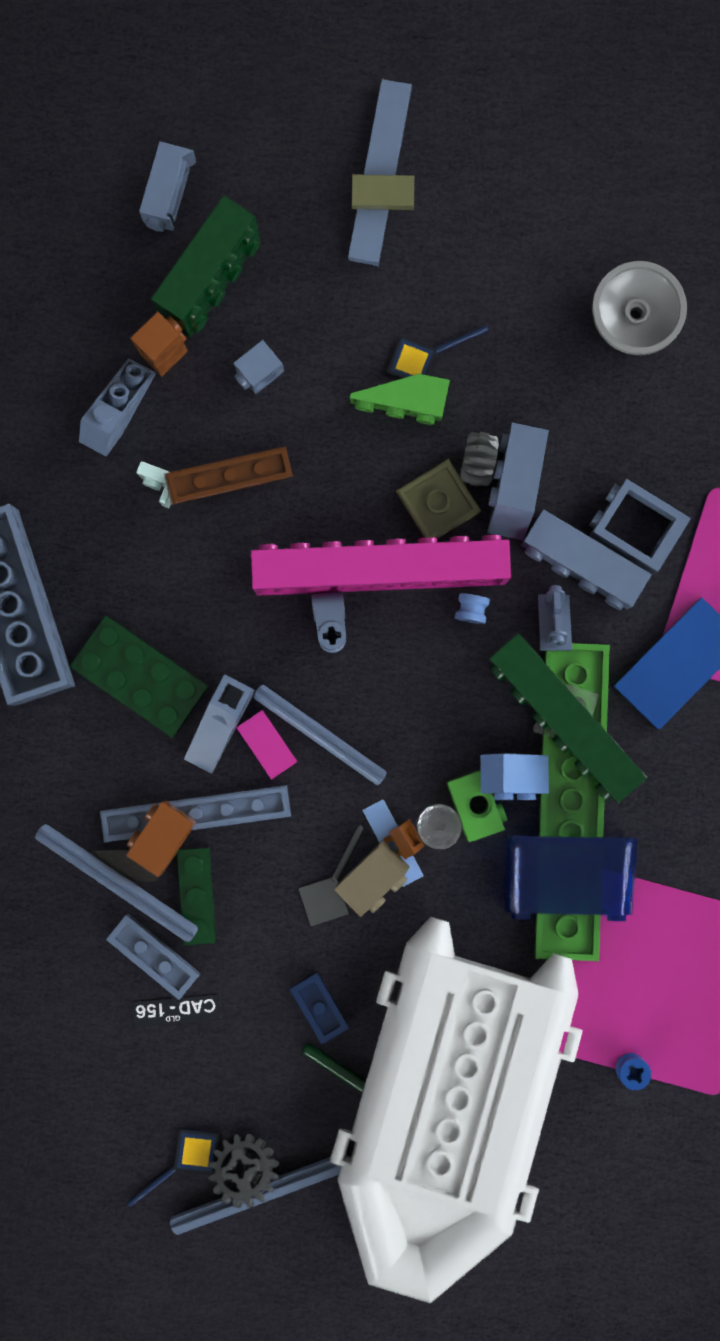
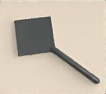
M362 825L357 827L333 877L298 888L310 926L349 914L345 901L334 889L338 885V879L364 829Z

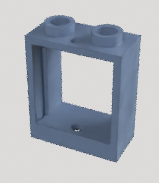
M628 479L620 486L615 483L605 498L610 502L605 511L598 510L589 524L593 528L589 537L653 575L659 571L691 518ZM626 494L671 521L649 556L605 530V527Z

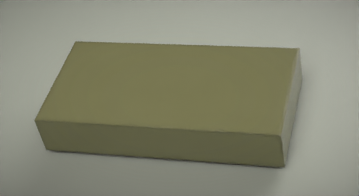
M352 175V209L414 210V176Z

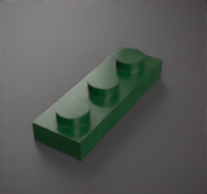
M210 847L179 849L177 857L181 916L198 927L193 939L189 942L183 940V945L215 943L216 931Z

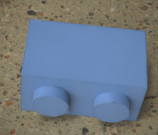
M481 755V793H494V800H513V794H517V800H536V794H549L548 755Z

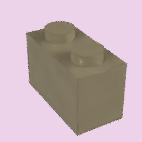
M382 840L338 883L334 891L362 917L368 910L374 913L386 901L383 896L390 889L395 893L408 880L405 874L410 866Z

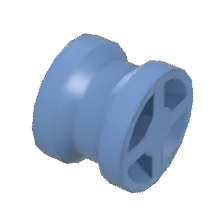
M460 593L458 601L461 603L460 610L456 612L455 619L485 624L486 616L484 611L489 606L490 599L483 596Z

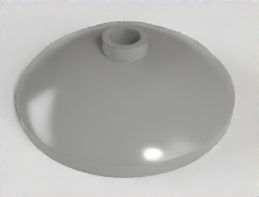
M647 261L628 262L612 269L599 283L592 303L593 320L601 337L613 348L631 355L652 354L667 347L680 333L687 314L686 296L676 277L664 267ZM630 311H638L640 318L634 319Z

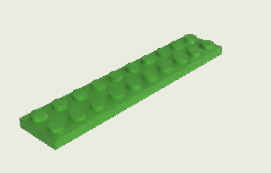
M572 643V651H545V663L607 732L610 645ZM547 726L544 730L542 729L541 755H548L549 794H540L534 957L536 959H549L555 953L572 960L599 961L605 799L594 788L598 785L597 781L591 775L585 778L573 763L577 759L569 750L564 754L552 741L556 735Z

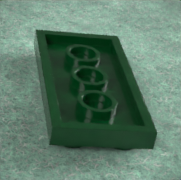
M106 615L70 665L72 669L172 738L175 737L209 688L208 685Z

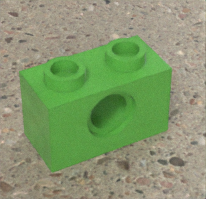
M481 769L446 781L468 842L505 830L503 822L507 821V817L502 804L496 805L492 793H481ZM477 795L483 796L486 800V808L481 813H473L470 809V801Z

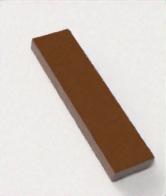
M286 446L164 474L171 505L293 477Z

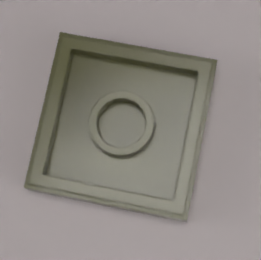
M449 459L396 490L398 498L423 538L432 537L439 539L481 513L480 508Z

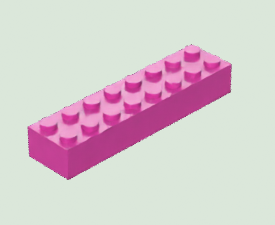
M501 535L482 536L480 541H469L468 536L451 537L450 542L437 543V538L429 537L418 539L417 544H405V539L386 540V545H374L372 540L355 541L354 546L342 547V542L322 543V548H310L309 543L291 544V549H278L276 544L259 545V550H251L253 590L257 596L330 593L338 591L356 592L505 585L511 579L509 540H501Z

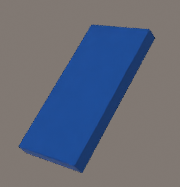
M702 597L699 598L612 686L656 730H660L720 669V614Z

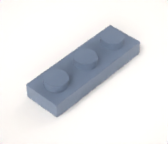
M130 914L125 915L106 939L178 1000L181 999L201 974Z

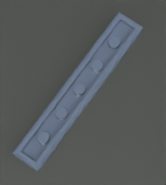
M382 79L364 175H396L412 84ZM357 209L348 261L379 266L389 210Z
M287 785L168 801L197 821L192 830L291 817ZM154 804L100 811L104 842L130 839L136 830L142 832L148 823L144 818Z

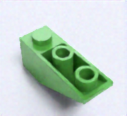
M416 374L351 393L350 403L356 404L355 409L360 411L373 412L375 408L385 410L386 415L393 418L403 419L404 415L417 417L416 421L419 423L434 425L435 421L441 422L450 380Z

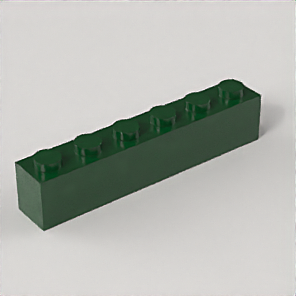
M519 633L488 659L492 663L489 670L500 682L506 679L513 687L510 691L512 696L522 706L527 702L535 711L531 715L534 721L543 730L547 726L556 735L552 741L564 754L569 750L577 759L573 763L585 778L591 775L597 781L598 785L594 788L607 802L612 798L613 801L619 804L647 779L644 773Z

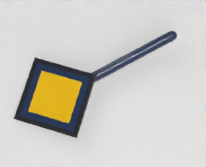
M488 327L478 328L436 348L400 336L387 373L401 379L416 374L428 375L436 354L487 332Z
M179 1129L175 1164L131 1198L127 1205L129 1207L133 1206L176 1171L214 1174V1169L209 1167V1163L216 1162L214 1151L218 1148L219 1133Z

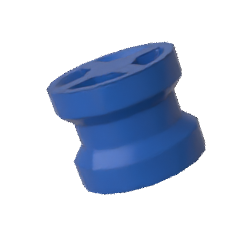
M626 1053L617 1060L615 1072L625 1087L631 1090H640L649 1084L651 1069L640 1055Z

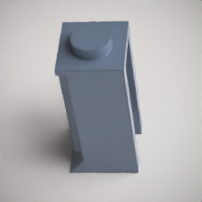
M159 142L139 210L141 218L148 228L160 232L164 231V229L174 230L172 222H175L190 171L189 167L197 163L193 150Z

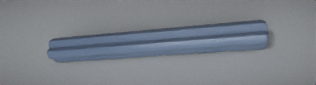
M265 685L258 687L253 695L255 700L376 785L381 784L387 774L384 769Z

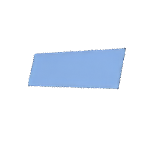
M384 799L363 810L379 843L390 834L389 831L397 826ZM394 841L387 843L394 851L398 850ZM414 856L404 860L410 867L405 874L408 880L402 885L403 887L424 876Z

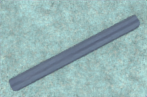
M42 825L37 831L35 838L40 843L184 941H191L197 933L198 927L49 825Z
M331 1157L283 1174L279 1176V1179L270 1181L269 1184L272 1185L274 1191L265 1190L263 1192L265 1196L264 1202L340 1174L342 1166L330 1162ZM222 1198L172 1216L170 1218L171 1229L173 1233L179 1235L246 1210L249 1207L243 1201L241 1208L233 1206V1199L227 1204L221 1201ZM254 1198V1206L264 1203Z

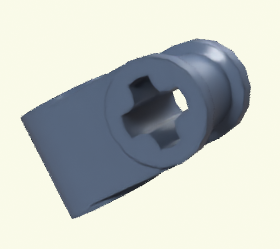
M343 591L312 594L313 614L317 626L319 644L328 653L339 652L346 644L344 621L346 616ZM334 630L335 635H341V638L336 639V644L330 645L327 639L323 640V637L328 636V631Z

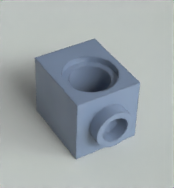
M264 340L260 341L234 362L237 371L234 377L244 390L250 387L255 395L284 372L282 362Z

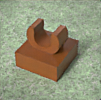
M410 819L397 825L383 839L386 843L394 841L398 847V850L395 852L399 856H403L404 860L415 855L425 846Z

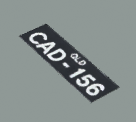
M219 995L185 997L180 1000L174 998L131 1002L133 1028L221 1020Z

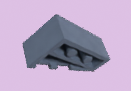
M512 423L509 433L502 434L499 452L504 454L502 461L497 460L494 472V479H498L497 488L492 487L488 506L492 507L487 533L524 540L535 510L549 430Z

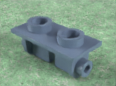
M553 585L549 588L546 595L538 594L540 651H572L569 595H565L561 586Z

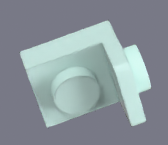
M141 461L137 474L141 479H144L142 484L159 491L161 486L164 487L159 502L162 506L169 508L171 502L164 474L169 472Z

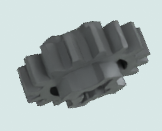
M237 1134L234 1135L233 1144L227 1140L223 1141L225 1148L223 1152L219 1150L214 1151L218 1161L209 1163V1167L215 1169V1174L209 1176V1180L218 1183L213 1189L215 1194L224 1193L221 1201L228 1204L233 1199V1206L241 1208L244 1201L247 1207L252 1208L254 1207V1198L264 1202L265 1196L263 1192L265 1190L274 1191V1188L269 1183L271 1180L279 1179V1175L272 1172V1168L277 1167L279 1162L270 1159L275 1151L270 1147L264 1149L266 1144L264 1140L259 1138L255 1142L254 1136L247 1134L245 1141H243L242 1137ZM248 1149L257 1152L261 1159L252 1160ZM232 1156V1159L230 1160V1162H229L228 1165L226 1166L228 1160H229L230 1157ZM244 1165L250 1167L249 1170L244 1172V1177L237 1175L240 1171L244 1170ZM262 1175V1178H261L260 1182H259L258 1185L256 1186V1182L258 1181V1179H259L260 1176ZM227 1183H237V1189L240 1190V1193L231 1190Z

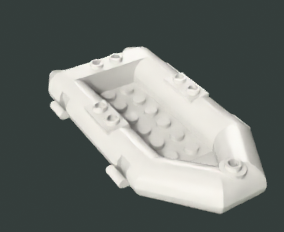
M430 917L406 943L398 973L385 971L376 1003L388 1008L352 1132L346 1129H339L330 1162L342 1166L338 1182L369 1285L431 1303L508 1239L513 1233L516 1219L530 1222L539 1189L526 1185L558 1067L561 1059L570 1062L575 1061L583 1032L579 1028L570 1026L579 995L571 958L553 953L532 978L524 977L455 956L449 922ZM397 980L401 982L397 1000H390L395 981ZM569 1032L564 1052L562 1053L559 1051L563 1033ZM352 1139L355 1141L352 1156L345 1157L349 1140ZM519 1192H524L521 1207L518 1212L515 1209V1206L517 1203Z

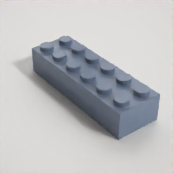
M7 504L0 507V684L7 705L17 706L76 685L19 510Z

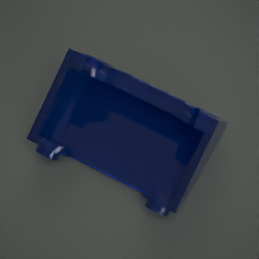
M505 835L504 911L511 913L512 919H531L532 913L607 915V921H626V915H633L637 838Z

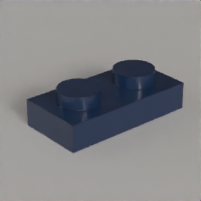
M317 971L290 987L289 990L321 1044L349 1029V1024Z

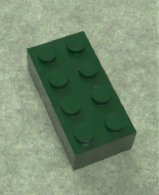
M223 196L151 298L157 312L165 319L171 316L182 328L181 332L191 338L195 331L198 333L203 329L208 319L206 315L212 306L216 308L225 296L224 289L230 281L235 282L243 270L241 265L248 256L252 257L257 252L260 246V236L256 216L226 196Z

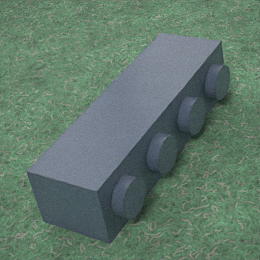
M544 509L521 544L526 549L524 553L538 562H541L542 559L553 565L551 569L564 578H568L569 575L580 581L578 584L580 588L591 594L595 592L600 593L606 597L605 602L617 610H622V608L627 610L633 607L652 575Z

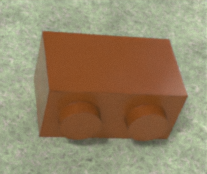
M159 312L131 337L140 356L161 377L188 352L184 343L186 337L181 332L182 328L171 316L165 319Z
M163 801L160 805L155 803L150 808L144 818L148 821L142 832L136 830L127 843V846L131 849L126 856L157 877L164 873L197 823L195 819L168 801Z

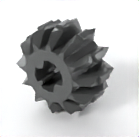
M471 432L468 435L460 475L462 482L470 483V485L488 486L491 483L499 447L497 436H492L485 432Z

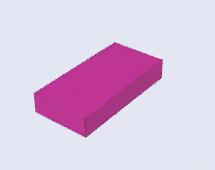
M263 710L236 727L271 779L298 762Z

